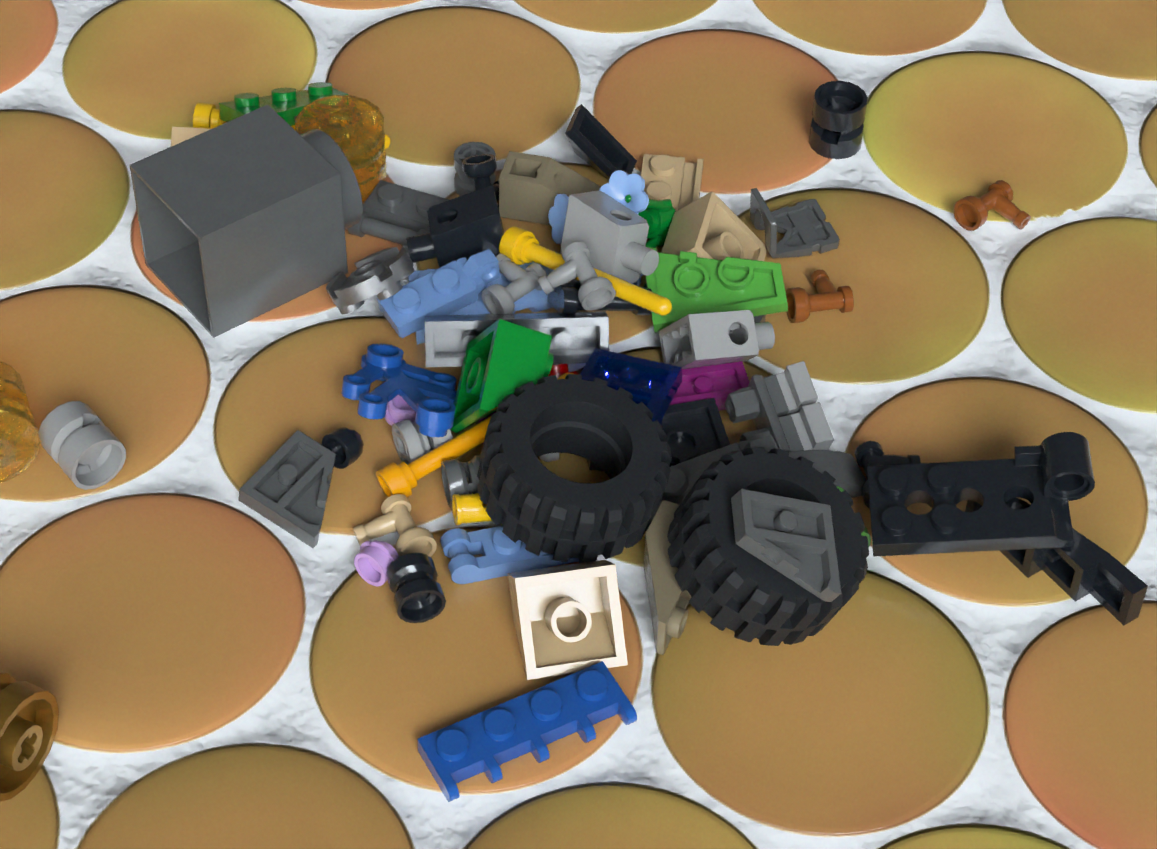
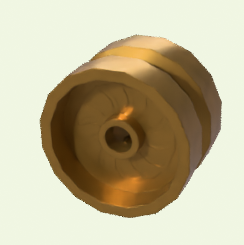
M0 670V801L12 799L24 790L41 769L51 750L57 732L59 708L56 697L50 692L27 681L17 682L14 677Z

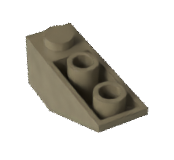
M509 151L499 176L500 217L550 225L548 213L550 208L554 206L557 194H566L569 197L570 194L599 191L601 186L550 157Z
M666 500L662 501L645 534L644 572L656 653L664 655L672 637L677 639L681 637L688 619V610L686 608L689 600L692 598L687 590L681 591L674 576L678 568L671 567L668 548L671 545L667 537L669 524L674 519V512L679 505Z

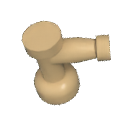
M402 494L392 495L382 503V516L373 519L364 526L361 524L353 528L360 546L365 541H369V539L382 537L397 530L399 538L396 542V551L399 557L409 553H422L431 557L436 551L437 544L429 530L416 526L410 515L411 504L408 498Z

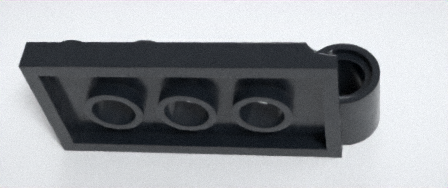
M1061 432L1047 437L1038 446L1015 447L1014 459L867 466L873 557L1073 547L1074 538L1068 501L1078 500L1087 496L1095 487L1088 440L1078 433ZM1012 498H1023L1028 500L1031 506L1018 510L1009 507L1006 502ZM964 500H972L979 503L982 507L974 512H965L957 508L956 505ZM913 503H925L932 510L926 514L918 515L908 511L907 507Z

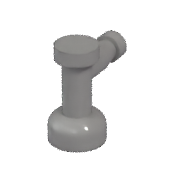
M575 242L568 245L562 252L565 263L557 267L548 276L544 275L538 279L541 288L547 295L554 291L555 287L566 284L578 277L581 283L578 299L582 307L588 311L598 310L608 305L614 299L616 291L607 278L597 276L588 259L590 251L584 242Z
M498 254L496 258L499 261L500 273L512 283L506 287L499 284L487 287L482 291V300L490 314H512L515 308V301L534 289L542 290L538 279L547 275V273L537 263L531 264L524 270L511 262L504 254Z

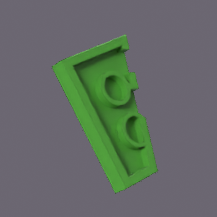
M680 251V255L658 252V266L651 275L646 276L647 288H651L652 292L668 298L672 303V310L668 315L661 316L651 312L655 333L689 314L751 310L755 317L788 311L780 263L733 257L715 260L699 258L697 253Z

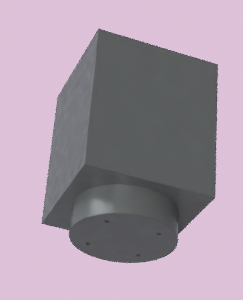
M265 105L130 164L145 264L213 338L330 282L342 271L344 274L348 273L345 230L360 222L363 213L362 196L358 181L348 159L337 143L325 132L319 129H312L300 135L269 105Z

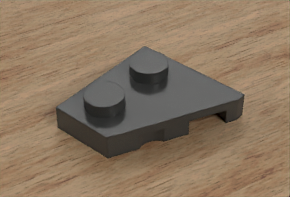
M297 430L239 489L238 500L308 546L314 548L319 540L336 454Z

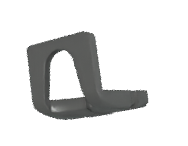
M751 189L750 220L756 229L765 230L766 248L772 258L810 256L815 251L821 254L838 248L840 239L830 222L825 221L826 215L816 199L798 202L796 206L790 208L786 206L771 212L758 189ZM777 232L784 234V237L778 243Z

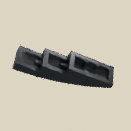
M1012 498L1006 502L1009 507L1018 510L1031 506V504L1019 498ZM967 500L965 512L977 511L982 506L975 501ZM1073 528V547L999 550L1027 578L1043 570L1075 602L1091 594L1123 626L1139 617L1148 585L1110 553Z

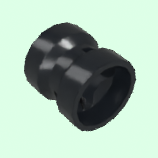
M409 553L391 562L387 568L386 577L391 591L395 593L394 604L399 618L409 623H422L438 616L445 608L446 599L441 585L436 582L438 574L432 558L422 553Z

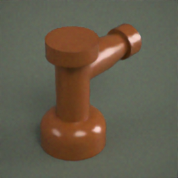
M998 180L991 184L988 192L981 197L966 196L957 201L954 206V216L961 227L969 231H974L984 225L988 218V211L991 209L1012 221L1013 225L1020 230L1028 224L1031 218L1029 214L1021 211L1011 202L1013 200V190L1003 180Z
M816 270L810 277L818 294L808 295L806 290L800 287L788 288L786 290L788 311L786 312L791 323L806 321L810 316V312L839 309L841 313L851 312L854 307V298L850 286H840L836 290L824 270Z

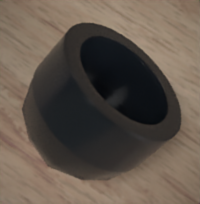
M343 427L325 435L321 445L336 454L334 467L344 469L357 461L361 456L364 443L358 432Z

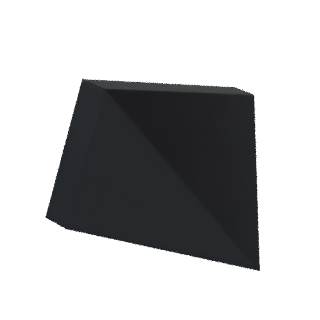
M582 104L578 106L565 132L575 154L608 180L611 174L617 170L625 171L629 175L632 174L637 160Z

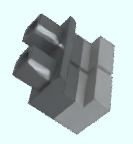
M804 361L788 365L784 372L763 378L762 375H753L748 387L728 394L725 407L730 421L734 424L753 419L757 429L742 433L739 441H753L772 435L778 448L789 452L829 450L834 441L820 402L816 403L818 396Z

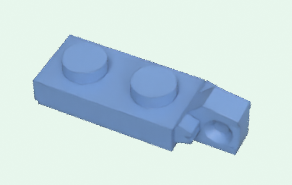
M490 249L474 254L468 260L466 257L460 258L457 261L454 260L402 286L403 288L398 293L387 299L379 300L377 298L379 309L398 336L404 338L425 327V316L450 315L478 301V294L486 288L485 285L501 277L499 261Z

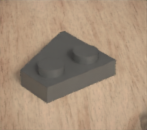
M740 489L731 498L736 545L825 602H832L842 594L830 505Z

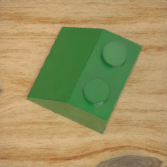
M498 319L471 340L466 348L454 402L456 407L454 423L450 430L455 433L462 431L495 412L498 404L506 396L514 394L515 389L531 381L534 385H537L540 378L549 376L554 360L553 354L549 353L552 336Z

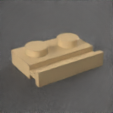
M644 154L641 176L645 180L644 192L651 199H670L675 211L682 209L700 198L704 159H697V163L685 162V157Z

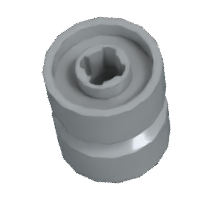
M71 401L62 404L52 410L40 425L38 431L39 443L52 459L59 463L61 469L76 487L84 490L96 489L107 484L122 469L126 459L125 447L111 430L103 424L88 404L81 401Z

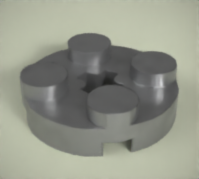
M397 247L387 248L354 263L357 269L348 278H346L343 271L340 272L327 284L326 290L340 313L348 314L364 304V300L377 295L379 300H384L398 293L403 288L400 280L414 272L413 262L405 248H402L400 252Z

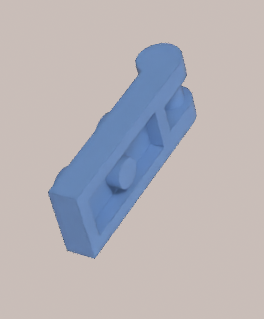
M504 525L472 532L455 528L445 532L440 539L444 555L451 559L448 563V569L452 581L457 584H468L508 576V573L548 568L579 561L578 558H568V562L552 560L553 555L541 551L538 556L525 549L526 544L518 540L514 543L502 532ZM482 554L481 557H476V558H475V557L473 556V555Z

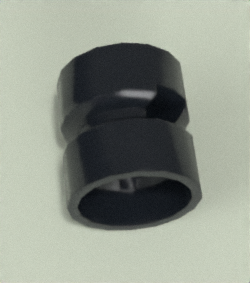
M831 81L820 85L815 90L809 144L817 154L831 159H845L855 155L860 150L868 100L863 89L850 82Z

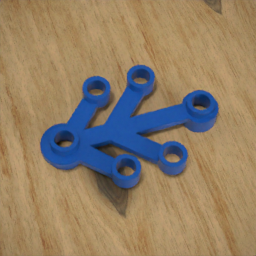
M372 344L368 346L367 354L361 358L362 369L355 374L343 377L342 396L351 400H359L357 413L360 416L368 419H382L386 416L387 403L397 395H400L416 412L415 422L419 425V432L429 437L446 436L447 430L451 429L454 423L457 379L447 373H437L406 364V361L403 359V350L389 344ZM375 380L385 381L370 392L372 382Z

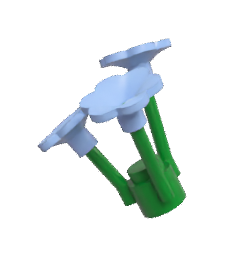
M622 170L613 172L609 183L604 184L599 191L604 192L647 220L649 225L647 239L650 240L646 242V247L656 248L664 246L674 213L676 212L672 207L671 200L649 198L646 192H644L645 180L639 174L633 173L629 175ZM557 194L554 206L550 208L548 213V220L552 226V238L556 244H561L569 200L566 194ZM640 274L638 281L632 284L639 286L641 284V276L643 275Z

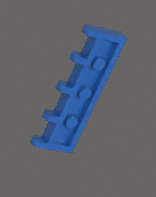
M602 661L418 738V752L446 800L451 802L460 797L456 783L482 772L485 773L491 783H495L503 779L499 765L531 752L536 761L541 763L550 758L547 744L575 732L579 734L584 743L596 739L594 724L618 714L623 723L629 725L637 721V714L633 705Z

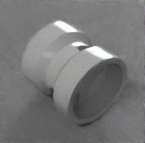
M408 419L392 425V436L401 461H404L406 464L411 463L453 438L450 429L447 430V435L444 437L425 436L419 432V425L415 421L412 422Z

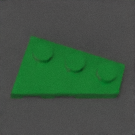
M327 82L311 83L308 85V90L297 92L294 88H276L271 90L272 95L259 97L255 93H242L235 95L234 101L219 103L220 119L226 122L269 105L290 126L295 125V116L301 119H318L349 110L348 94L334 89L333 85Z

